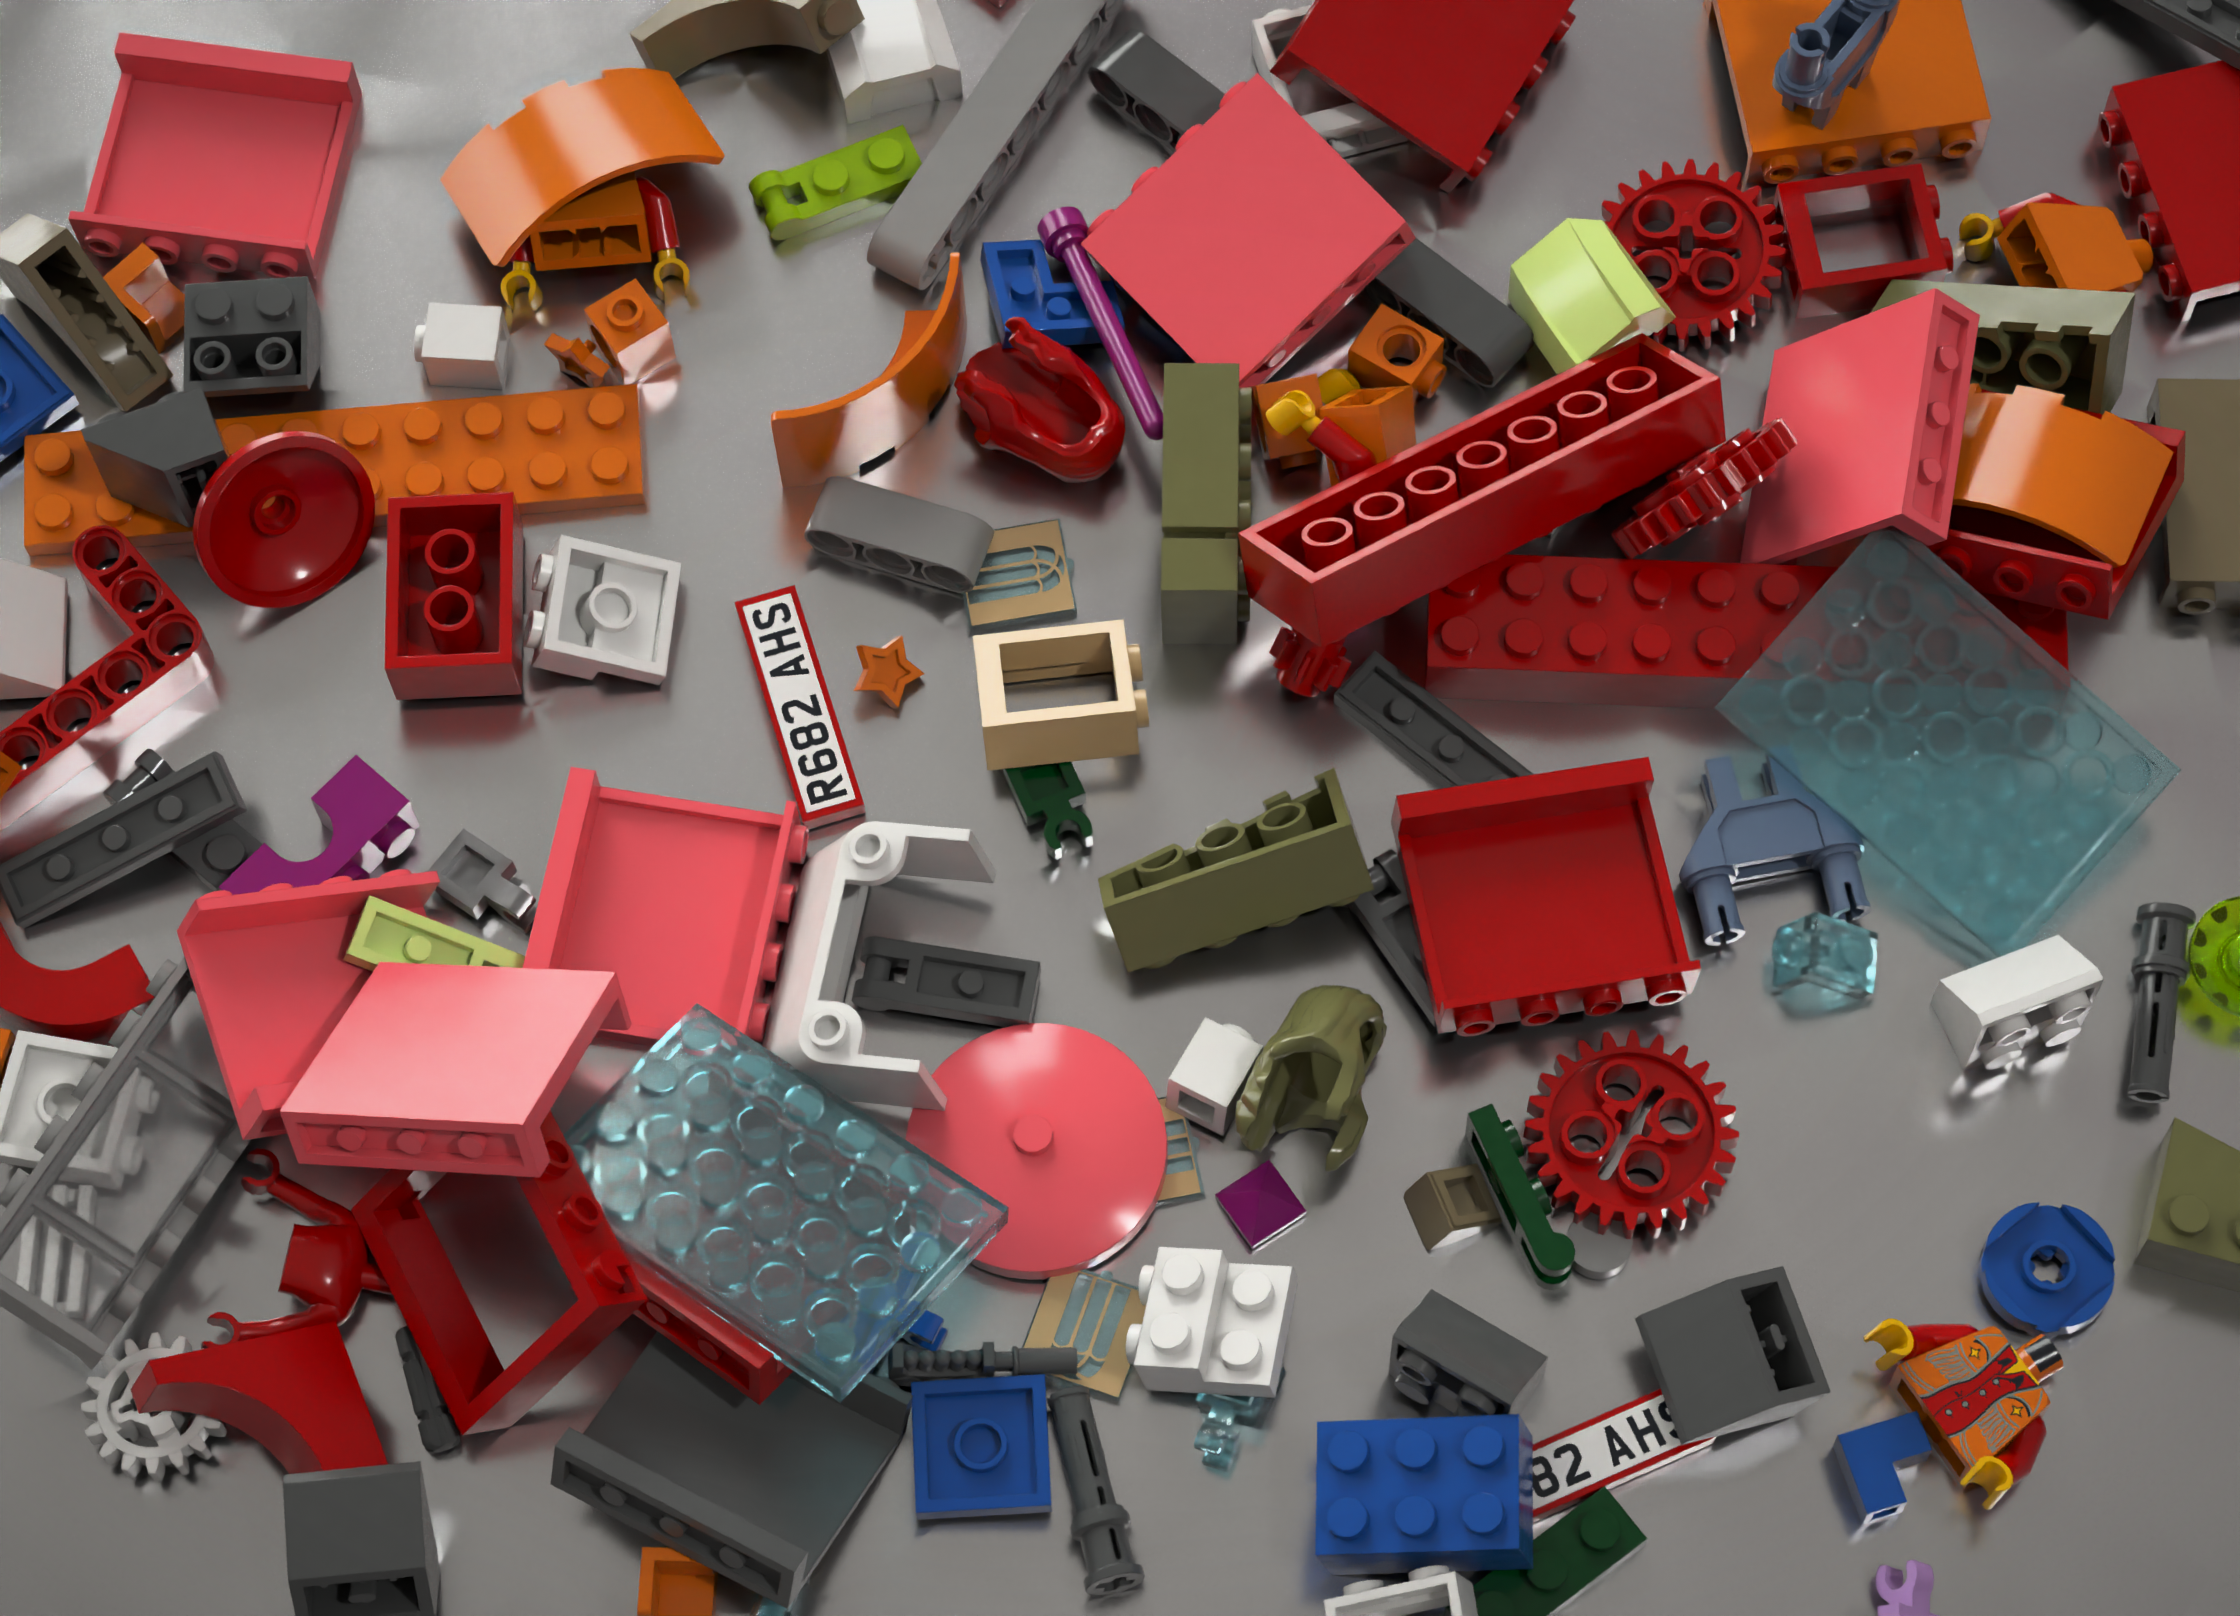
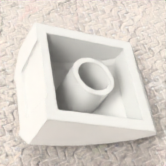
M857 0L865 19L826 50L847 124L868 120L874 115L935 100L941 102L963 96L961 71L936 0Z

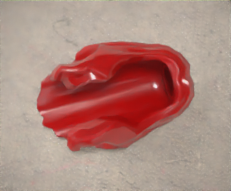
M1024 317L1009 318L1005 326L1012 332L1008 341L1014 348L1002 349L1001 342H997L991 347L977 352L970 358L966 365V371L957 374L954 383L957 389L956 393L961 401L960 407L969 415L976 429L973 435L982 447L991 449L996 454L1009 452L1036 464L1065 483H1086L1098 479L1118 459L1125 440V417L1120 407L1111 398L1095 372L1070 348L1032 328Z

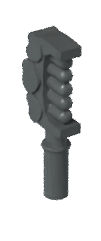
M983 1342L980 1350L962 1351L958 1349L953 1352L946 1350H924L916 1352L912 1350L903 1351V1343H892L888 1351V1379L898 1386L911 1387V1382L994 1377L995 1372L1012 1371V1376L1077 1374L1076 1347L1018 1348L1017 1346H1012L1011 1352H995L994 1342Z

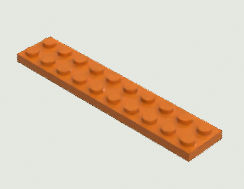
M637 384L215 419L230 456L257 439L286 431L317 433L340 443L361 463L371 481L375 498L373 527L387 526L388 497L514 492L520 515L645 504L641 408ZM81 431L35 434L24 437V547L29 556L72 553L76 538L83 531L100 525L115 527L124 534L134 547L194 542L193 526H184L111 497ZM276 496L267 500L262 509L271 506Z

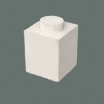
M429 303L426 325H418L415 330L414 357L416 362H423L430 386L503 390L510 333L502 307Z
M1205 1017L1168 1079L1165 1107L1224 1136L1235 1117L1237 1101L1241 1098L1256 1059L1262 1054L1263 1045L1255 1042L1254 1038L1239 1026L1229 1023L1221 1025Z

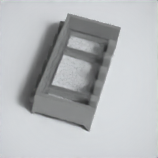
M185 956L178 965L170 959H166L145 990L155 997L142 1016L133 1010L129 1011L109 1040V1043L118 1048V1051L106 1068L93 1062L71 1094L82 1102L68 1121L56 1115L34 1146L36 1150L44 1154L34 1170L29 1175L18 1168L0 1194V1205L6 1208L0 1216V1306L78 1356L91 1371H93L121 1328L250 1142V1140L242 1139Z

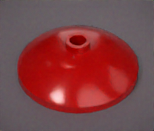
M286 431L257 439L240 448L224 461L207 482L200 496L193 524V540L198 560L214 584L229 597L241 603L260 608H284L314 599L339 583L363 554L370 539L375 518V498L372 484L367 472L352 453L329 437L305 431ZM276 496L271 506L262 509L267 500Z

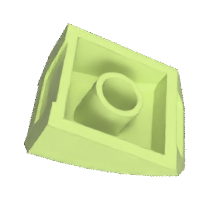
M1567 218L1511 264L1508 299L1516 314L1531 328L1535 344L1557 375L1641 333L1646 336H1650L1653 332L1658 333L1676 318L1603 220Z

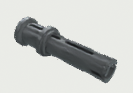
M2153 902L2139 906L2136 914V920L2138 924L2142 925L2139 956L2133 958L2131 972L2134 975L2135 981L2139 982V992L2133 1034L2130 1085L2127 1089V1096L2139 1102L2164 1103L2169 1101L2170 1097L2169 1080L2175 1040L2179 987L2185 985L2191 973V966L2185 961L2188 930L2194 928L2196 914L2193 910L2182 905ZM2166 936L2165 949L2161 950L2162 937ZM2157 988H2161L2159 993H2156ZM2158 1015L2155 1055L2150 1057L2154 1016Z
M1084 1386L1069 1387L1052 1393L1050 1398H1047V1403L1051 1408L1062 1459L1077 1513L1072 1518L1070 1531L1073 1539L1081 1543L1088 1576L1083 1581L1085 1591L1090 1595L1113 1594L1138 1585L1144 1580L1145 1574L1143 1567L1140 1564H1135L1126 1531L1131 1524L1129 1512L1122 1505L1116 1504L1104 1450L1090 1402V1391Z

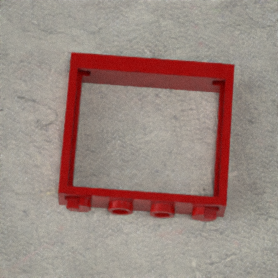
M551 1110L540 1126L550 1162L540 1178L516 1176L578 1301L505 1370L419 1201L447 1172L390 1169L350 1209L462 1436L512 1427L648 1299ZM623 1287L625 1293L619 1294L618 1290Z

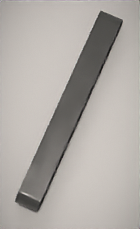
M1134 28L1129 29L1088 70V76L1092 85L1106 101L1174 153L1176 152V144L1181 136L1194 125H1204L1220 109L1219 104L1225 95L1224 92L1147 34ZM1417 238L1360 292L1362 296L1378 308L1381 304H1384L1444 338L1443 357L1471 379L1488 388L1494 387L1535 344L1531 328L1518 314Z

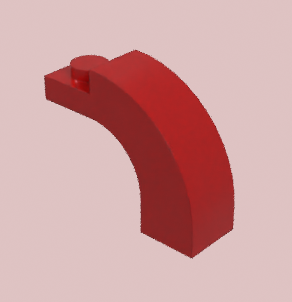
M0 921V1018L17 1031L21 1030L107 1045L110 1044L109 1040L130 1010L142 1016L155 997L145 991L150 980L130 944L86 966L70 970L46 969L28 962L17 953Z

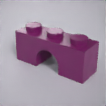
M355 755L311 797L321 823L333 833L332 839L324 852L311 860L294 862L282 858L266 843H263L218 888L219 890L230 891L232 895L259 892L265 887L278 883H288L294 888L319 885L325 880L338 876H348L353 880L369 879L370 874L387 857L394 858L409 846L414 838L415 830L420 825L411 802L358 755Z

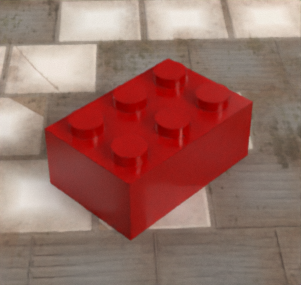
M514 492L388 497L384 669L396 700L522 694L523 522Z

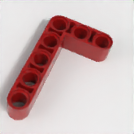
M100 525L83 531L75 540L72 556L91 595L128 638L0 732V751L16 763H19L27 756H39L32 766L19 771L1 799L0 832L202 683L209 676L213 668L214 655L197 619L124 534L115 527ZM106 559H118L113 566L107 569H96ZM143 601H155L149 609L143 612H132V609ZM181 643L192 644L186 652L180 655H168L173 647ZM133 680L141 681L135 690L129 693H117L123 684ZM79 718H90L84 728L78 731H66L73 721Z

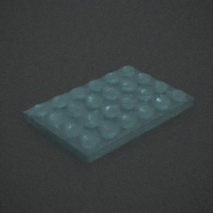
M1892 525L1873 531L1864 538L1714 707L1997 957L2022 949L2031 941L2181 771L2177 765L1922 542Z
M698 1003L563 1134L627 1257L770 1353L775 1359L840 1403L1008 1223L1009 1207Z

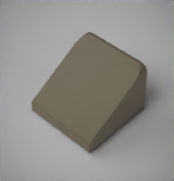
M1478 1164L1426 1172L1404 1193V1200L1427 1250L1442 1248L1497 1227L1503 1222Z

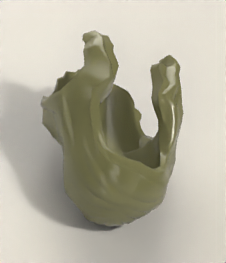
M1321 985L1300 994L1276 1034L1268 1040L1262 1054L1256 1059L1245 1089L1236 1104V1131L1240 1134L1241 1142L1249 1150L1262 1152L1263 1148L1267 1147L1275 1131L1282 1134L1297 1128H1329L1338 1132L1326 1157V1172L1337 1170L1353 1156L1369 1118L1362 1101V1085L1365 1083V1074L1373 1058L1383 1044L1387 1029L1384 1023L1383 1010L1370 994H1364L1358 989L1341 985Z

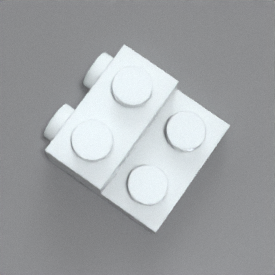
M561 534L548 555L540 553L533 572L532 590L543 592L540 611L531 610L523 637V646L534 649L532 667L593 680L598 672H604L660 685L667 672L682 563Z
M18 1030L0 1089V1162L35 1168L44 1154L36 1150L34 1146L56 1115H59L66 1121L70 1119L82 1102L71 1095L93 1062L106 1068L118 1051V1048ZM136 1068L58 1180L120 1191L124 1175L135 1176L140 1168L144 1142L142 1137L136 1136L142 1114L152 1115L155 1112L160 1098L161 1084Z
M1159 1247L1155 1265H1144L1140 1272L1139 1299L1142 1305H1146L1143 1323L1131 1324L1126 1337L1127 1360L1130 1364H1134L1146 1390L1275 1398L1298 1283V1277L1293 1266L1228 1263L1223 1250Z

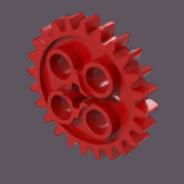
M1688 159L1683 174L1675 175L1668 161L1662 162V178L1656 180L1644 169L1639 170L1640 188L1637 190L1622 182L1618 184V198L1621 204L1607 200L1601 203L1602 217L1606 220L1604 223L1616 236L1646 278L1657 275L1668 280L1665 285L1655 288V290L1676 318L1658 333L1653 332V339L1663 344L1668 335L1676 336L1679 351H1685L1689 337L1698 335L1703 347L1710 349L1711 332L1719 330L1726 339L1732 341L1735 339L1734 322L1736 320L1751 328L1756 325V313L1753 306L1770 310L1772 307V294L1768 289H1781L1782 271L1777 268L1786 266V248L1778 246L1784 242L1783 225L1772 224L1776 220L1775 205L1765 204L1759 206L1761 202V187L1759 185L1751 187L1742 193L1741 172L1737 171L1726 181H1722L1719 179V163L1713 162L1706 174L1700 175L1696 172V165L1693 159ZM1656 220L1665 221L1671 225L1667 230L1657 233L1643 228L1649 222ZM1719 221L1732 226L1731 230L1721 234L1710 233L1704 229L1707 225ZM1639 250L1641 254L1636 257L1632 255L1634 251ZM1691 251V258H1681V252ZM1739 253L1741 257L1734 259L1732 255ZM1712 277H1721L1730 282L1728 286L1718 290L1707 289L1701 285L1703 281Z
M1781 417L1766 423L1756 431L1751 432L1749 428L1741 431L1714 451H1703L1665 476L1668 482L1632 507L1635 511L1633 516L1614 529L1611 536L1627 559H1632L1656 545L1659 548L1665 547L1697 524L1699 527L1705 526L1742 502L1741 494L1772 474L1777 469L1775 464L1778 460L1797 446V439Z
M1630 1030L1626 1046L1617 1047L1614 1038L1609 1032H1603L1600 1051L1597 1052L1582 1039L1578 1041L1576 1047L1577 1062L1575 1063L1570 1058L1559 1053L1554 1063V1070L1558 1077L1541 1073L1537 1089L1543 1096L1533 1095L1529 1097L1526 1112L1535 1118L1525 1121L1523 1138L1536 1142L1527 1147L1526 1163L1545 1164L1537 1172L1536 1177L1541 1181L1543 1187L1557 1185L1551 1202V1206L1554 1209L1572 1201L1576 1205L1573 1222L1576 1224L1584 1220L1590 1212L1598 1215V1234L1604 1235L1613 1220L1621 1221L1626 1239L1632 1238L1636 1224L1641 1223L1645 1224L1653 1239L1659 1238L1662 1219L1667 1218L1679 1231L1684 1229L1687 1221L1685 1207L1698 1215L1703 1216L1706 1214L1709 1200L1705 1193L1720 1197L1726 1181L1719 1173H1732L1736 1157L1726 1150L1736 1148L1739 1131L1725 1126L1733 1122L1736 1108L1733 1105H1716L1724 1096L1726 1084L1724 1082H1715L1705 1085L1704 1080L1710 1064L1704 1061L1692 1068L1685 1065L1688 1053V1046L1682 1045L1671 1056L1663 1053L1664 1037L1660 1034L1654 1038L1649 1048L1640 1047L1636 1030ZM1613 1083H1620L1629 1087L1635 1097L1627 1101H1618L1608 1096L1603 1088ZM1655 1089L1661 1090L1663 1096L1646 1115L1642 1134H1636L1631 1138L1621 1155L1618 1166L1610 1178L1607 1180L1600 1179L1598 1173L1606 1167L1616 1153L1620 1134L1626 1135L1629 1133L1650 1093ZM1667 1117H1678L1684 1119L1692 1130L1686 1134H1673L1663 1128L1660 1121ZM1576 1135H1589L1594 1137L1602 1148L1593 1153H1584L1573 1147L1569 1140ZM1634 1168H1644L1651 1171L1659 1182L1650 1187H1641L1629 1180L1626 1173Z

